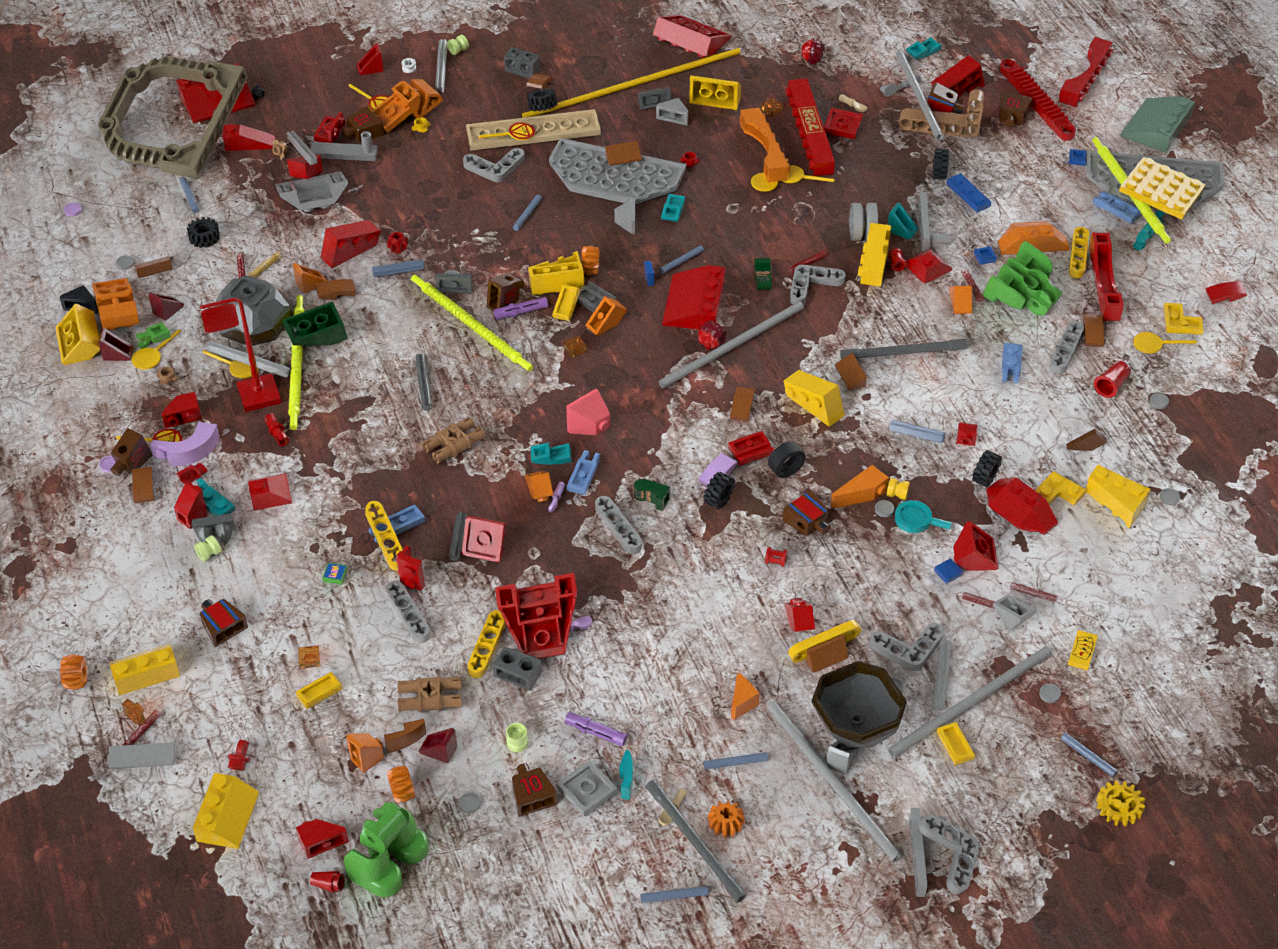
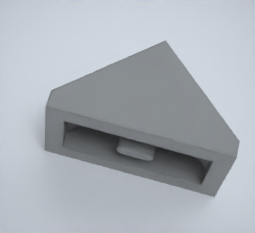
M679 98L657 104L656 119L687 126L688 110Z
M631 198L614 209L615 223L631 234H635V198Z
M1009 594L993 603V607L1009 631L1036 613L1034 608Z
M836 741L829 746L827 765L830 769L847 774L858 747H848Z

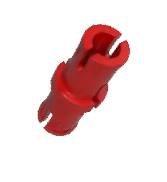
M273 413L267 414L264 422L269 428L270 435L274 436L279 446H286L290 440L284 432L283 425L277 421Z

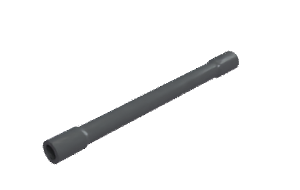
M955 339L943 342L840 350V358L842 360L851 353L854 354L856 359L944 350L967 349V340Z
M653 779L648 782L646 789L660 803L716 874L727 892L736 903L743 901L747 896L745 891L731 877L681 814L658 781Z

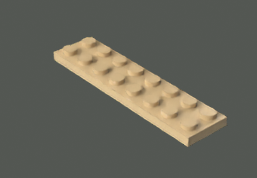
M595 109L466 124L470 151L554 141L560 138L571 139L601 135ZM518 122L530 124L535 129L534 136L529 140H517L510 135L489 138L478 137L485 134L509 132L510 126Z

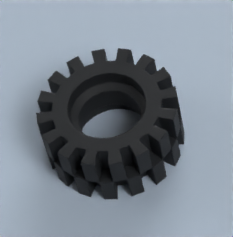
M553 89L535 90V92L532 91L527 95L528 106L531 111H546V109L554 108L558 104L556 92Z
M935 148L933 179H947L949 149Z
M202 217L201 220L196 218V221L192 220L191 224H188V238L195 247L199 245V248H202V246L207 248L209 244L213 246V242L217 243L220 239L218 223L214 219L211 220L210 217H207V219Z
M985 450L982 457L979 458L976 468H974L975 472L972 475V480L982 486H990L996 477V473L999 471L1002 456Z
M722 472L714 474L713 479L711 478L710 483L706 486L707 489L704 491L703 501L716 509L723 508L727 500L730 499V494L733 493L732 489L735 487V479Z

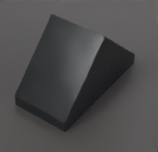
M84 285L59 297L64 311H70L75 304L94 311V314H98L96 301Z

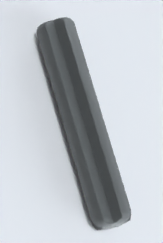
M459 512L456 515L449 553V559L454 562L461 558L465 520L467 514Z

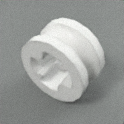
M412 58L404 59L402 61L403 72H415L416 61Z

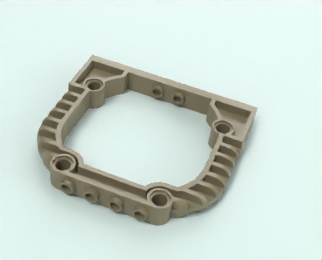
M166 56L158 60L156 58L151 59L148 64L142 63L137 68H128L122 78H120L118 86L113 91L112 97L98 122L99 130L108 150L117 159L127 163L151 166L152 168H160L162 172L199 179L223 130V125H225L248 78L242 66L209 60L204 64L200 61H188L183 58H168ZM162 77H175L202 82L208 90H217L222 96L217 109L214 110L211 121L207 125V130L201 142L193 141L181 147L176 144H169L165 148L131 143L122 139L124 131L121 123L136 94L146 90L152 80Z

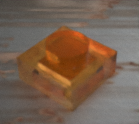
M773 97L761 104V110L771 117L784 109V105Z
M580 336L563 341V347L571 358L587 352V346Z
M319 645L298 647L300 669L321 666Z
M128 698L121 703L125 716L138 726L146 722L143 714L144 709L139 703H133Z

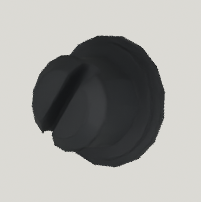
M255 85L251 90L253 99L256 97L261 99L265 96L264 89H261L259 85Z

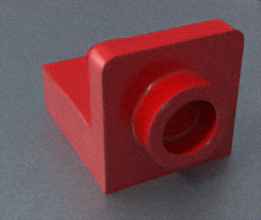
M959 423L956 444L975 446L977 425Z

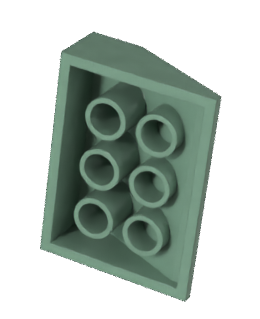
M1181 96L1146 98L1120 136L1166 153L1190 120L1195 101Z

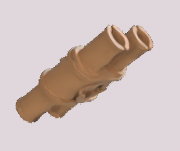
M467 417L458 423H451L450 426L441 431H437L435 436L422 442L421 445L426 453L439 446L443 447L432 453L434 461L439 464L449 457H456L466 449H471L475 442L484 439L486 435L481 427L468 434H464L465 431L475 427L473 420Z
M437 675V677H418L416 680L398 681V694H419L417 697L398 698V711L417 710L422 713V711H441L443 708L462 707L461 694H441L443 691L461 690V677L442 678V676Z

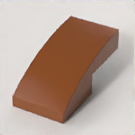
M535 73L529 78L526 86L546 89L547 82H551L552 76Z
M337 279L316 284L319 299L336 300L337 295L355 296L356 293L353 279Z
M1084 314L1083 332H1085V346L1103 347L1104 327L1102 315Z
M736 387L730 419L749 422L755 389Z
M152 467L132 469L134 503L154 501Z
M424 719L403 723V731L385 734L384 740L387 754L406 748L425 736L426 727Z

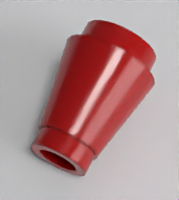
M339 871L311 873L310 885L332 893L341 892L344 888L345 876Z

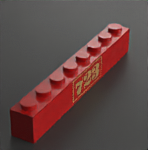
M808 79L788 80V87L785 88L786 97H789V107H792V116L795 117L796 128H799L798 133L799 138H802V147L806 149L805 156L806 159H809V169L813 171L814 176L833 175L835 160Z

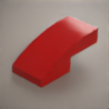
M1241 281L1225 282L1205 288L1212 305L1226 299L1233 302L1247 296Z

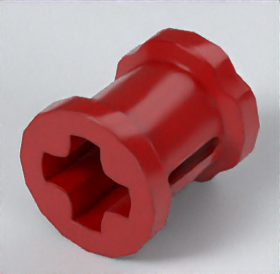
M895 248L889 251L887 257L892 262V269L896 272L904 270L907 262L903 259L902 250Z
M768 546L765 564L774 563L785 567L788 550H774Z

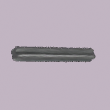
M423 353L416 354L415 359L422 409L425 411L427 409L431 410L432 401L425 355Z

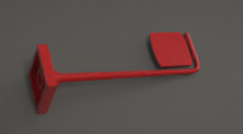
M230 298L201 305L200 309H205L201 311L205 333H212L239 325L236 306L230 302L239 303L252 374L251 379L236 382L245 412L281 404V398L273 374L259 376L242 301L238 298Z

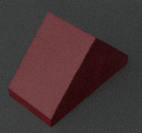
M149 293L148 295L152 313L164 321L168 320L184 306L183 302L172 296Z
M105 328L101 330L98 343L103 361H129L132 357L134 346Z
M452 727L427 735L418 752L433 759L449 763L457 749L455 729Z

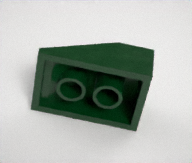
M333 301L282 319L293 345H333L348 339L343 321Z

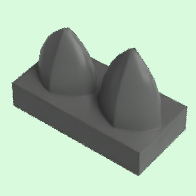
M669 87L637 92L639 108L641 110L653 108L659 103L671 100Z
M436 273V289L439 292L472 293V275L467 273Z
M232 514L194 519L192 520V525L197 537L202 542H205V539L211 536L213 530H215L219 539L224 544H227L232 535L234 521Z

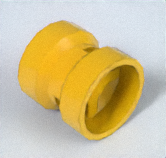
M890 478L887 496L894 497L896 495L899 499L906 500L910 482H898L896 478Z

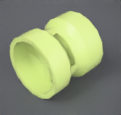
M459 35L456 39L447 41V47L452 55H457L460 51L469 49V43L464 35Z
M212 535L207 537L205 542H198L194 545L196 554L203 562L210 559L212 554L217 555L222 551L218 541Z
M521 723L509 725L506 729L507 747L512 752H522L528 745L527 729Z

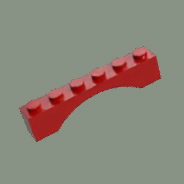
M1094 37L1089 45L1087 55L1090 67L1081 75L1065 81L1060 89L1058 102L1077 107L1080 102H1083L1085 93H1089L1091 84L1095 83L1097 75L1101 74L1102 68L1108 62V58L1112 57L1114 49H1112L1113 42Z
M1092 232L1089 252L1100 312L1103 321H1120L1124 304L1122 294L1117 290L1114 280L1110 233Z

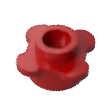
M686 152L680 158V162L686 164V167H692L700 163V159L697 158L694 152Z

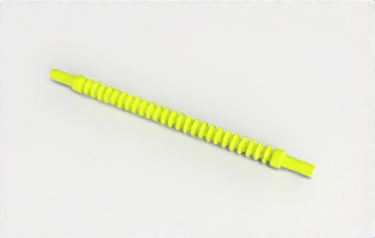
M1094 137L1092 142L1098 149V154L1122 185L1128 177L1109 149L1103 146L1098 137ZM1130 196L1151 228H1153V231L1159 234L1165 244L1170 243L1171 239L1165 232V227L1150 206Z
M417 275L411 277V280L421 287L425 294L434 299V301H437L438 304L447 309L457 319H460L461 322L467 324L470 329L477 332L488 343L494 345V348L504 353L512 362L518 363L528 372L532 371L533 365L522 358L519 352L505 341H502L491 330L485 328L478 320H475L468 312H465L455 302H452L442 292H439L432 284L424 282Z
M302 295L296 296V307L293 310L294 315L305 311ZM293 344L288 414L290 415V429L296 430L298 416L300 415L303 345Z

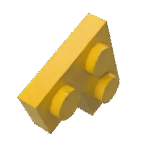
M1164 303L1163 313L1166 333L1203 334L1202 317L1184 316L1181 303Z
M1053 471L1035 491L1046 498L1049 506L1058 496L1075 506L1085 495L1086 489Z

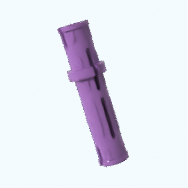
M546 297L518 304L511 303L509 306L494 309V315L496 320L510 316L513 318L518 314L548 308V302Z
M571 711L567 713L564 721L566 725L568 724L580 729L584 734L590 733L620 747L625 745L628 737L627 734L592 721L590 717L584 718Z

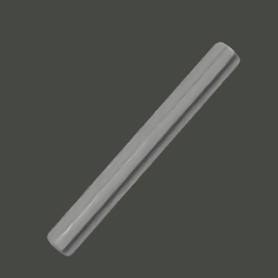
M446 39L439 40L435 82V91L438 93L444 92L447 58Z
M288 131L287 139L310 165L317 164V157L294 131Z
M214 341L208 344L209 352L250 365L248 353ZM255 356L257 368L288 378L291 374L290 367Z

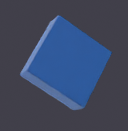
M1070 149L1069 164L1085 166L1087 151Z
M991 246L974 249V255L979 265L996 262L997 257Z
M650 261L644 262V275L647 286L654 285V269Z
M951 558L934 568V572L946 584L962 576L963 573Z

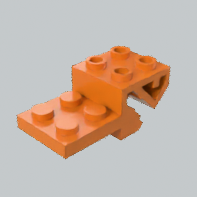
M412 79L410 85L406 81H400L392 88L393 94L372 112L383 122L384 130L389 132L410 114L416 119L424 117L440 104L443 99L423 79Z
M127 278L92 283L102 328L115 330L117 327H133L135 324H139L132 287Z

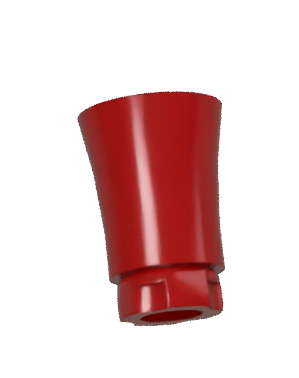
M1118 361L1111 365L1103 374L1095 378L1094 388L1099 395L1105 398H1112L1116 395L1120 386L1131 372L1126 362Z

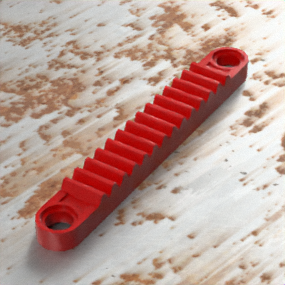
M1012 59L1002 60L1000 72L1022 96L1032 97V108L1058 137L1066 141L1074 139L1076 128L1068 120V116H1065L1064 111L1061 112V108L1054 104V100L1051 101V97L1044 93V89H1041L1040 85L1037 86L1034 78H1031L1030 74L1027 75L1024 67H1020Z

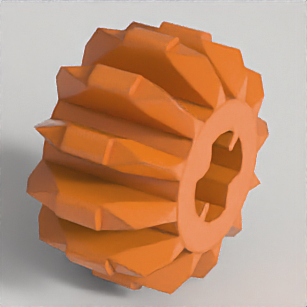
M584 246L582 248L581 264L584 275L592 276L598 274V247Z
M75 654L63 656L60 662L61 667L59 668L63 687L72 690L84 688L88 676L85 658Z
M404 765L388 770L387 777L394 801L404 803L415 798V791L408 768Z
M727 800L726 804L719 801L717 806L712 805L711 812L708 814L710 830H714L715 835L722 833L724 839L727 834L734 837L736 832L740 833L742 826L745 824L743 808H738L737 802L731 805L729 800Z

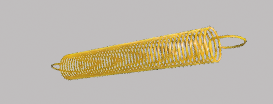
M275 253L270 257V259L274 261H268V258L261 265H272V262H276L281 257L274 256L276 255ZM259 265L248 275L256 274L254 275L256 277L264 271V268H267Z

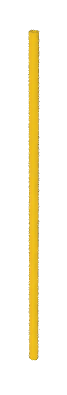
M736 48L558 102L557 106L546 109V111H528L522 113V117L538 116L741 54V50Z

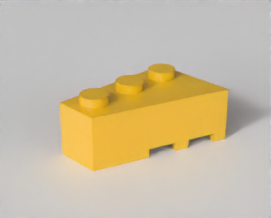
M870 223L867 243L864 242L863 253L865 254L861 255L860 264L863 266H859L858 276H861L860 284L882 285L891 225Z
M578 251L573 252V256L567 258L563 256L558 257V261L552 263L546 261L528 267L529 285L532 295L560 292L562 285L579 288L584 286L583 267Z
M801 370L796 371L784 380L786 395L830 427L845 416L839 385Z
M1097 465L1088 478L1086 492L1102 506L1106 505L1112 510V514L1115 517L1119 516L1130 529L1147 504L1150 488Z

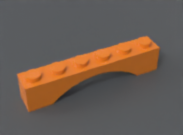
M759 107L740 110V125L744 133L758 140L767 151V156L764 159L763 173L768 183L788 180L790 164L786 162L785 154L781 152L780 144L776 142L775 134L771 132L770 124L766 122L765 114H762Z

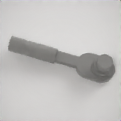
M917 76L916 79L919 83L921 82V77ZM906 80L897 85L893 83L886 86L883 85L880 91L884 96L889 97L894 95L897 90L909 87L910 84Z

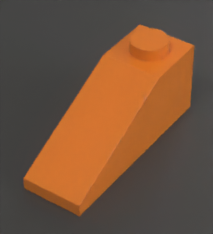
M869 466L832 493L830 507L835 509L875 500L887 492L889 477L875 466Z

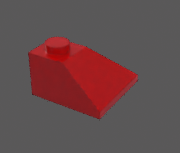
M931 248L906 260V267L924 284L952 271V267Z
M286 473L248 480L254 511L292 504Z
M971 521L966 522L953 546L955 563L967 571L999 569L994 538Z

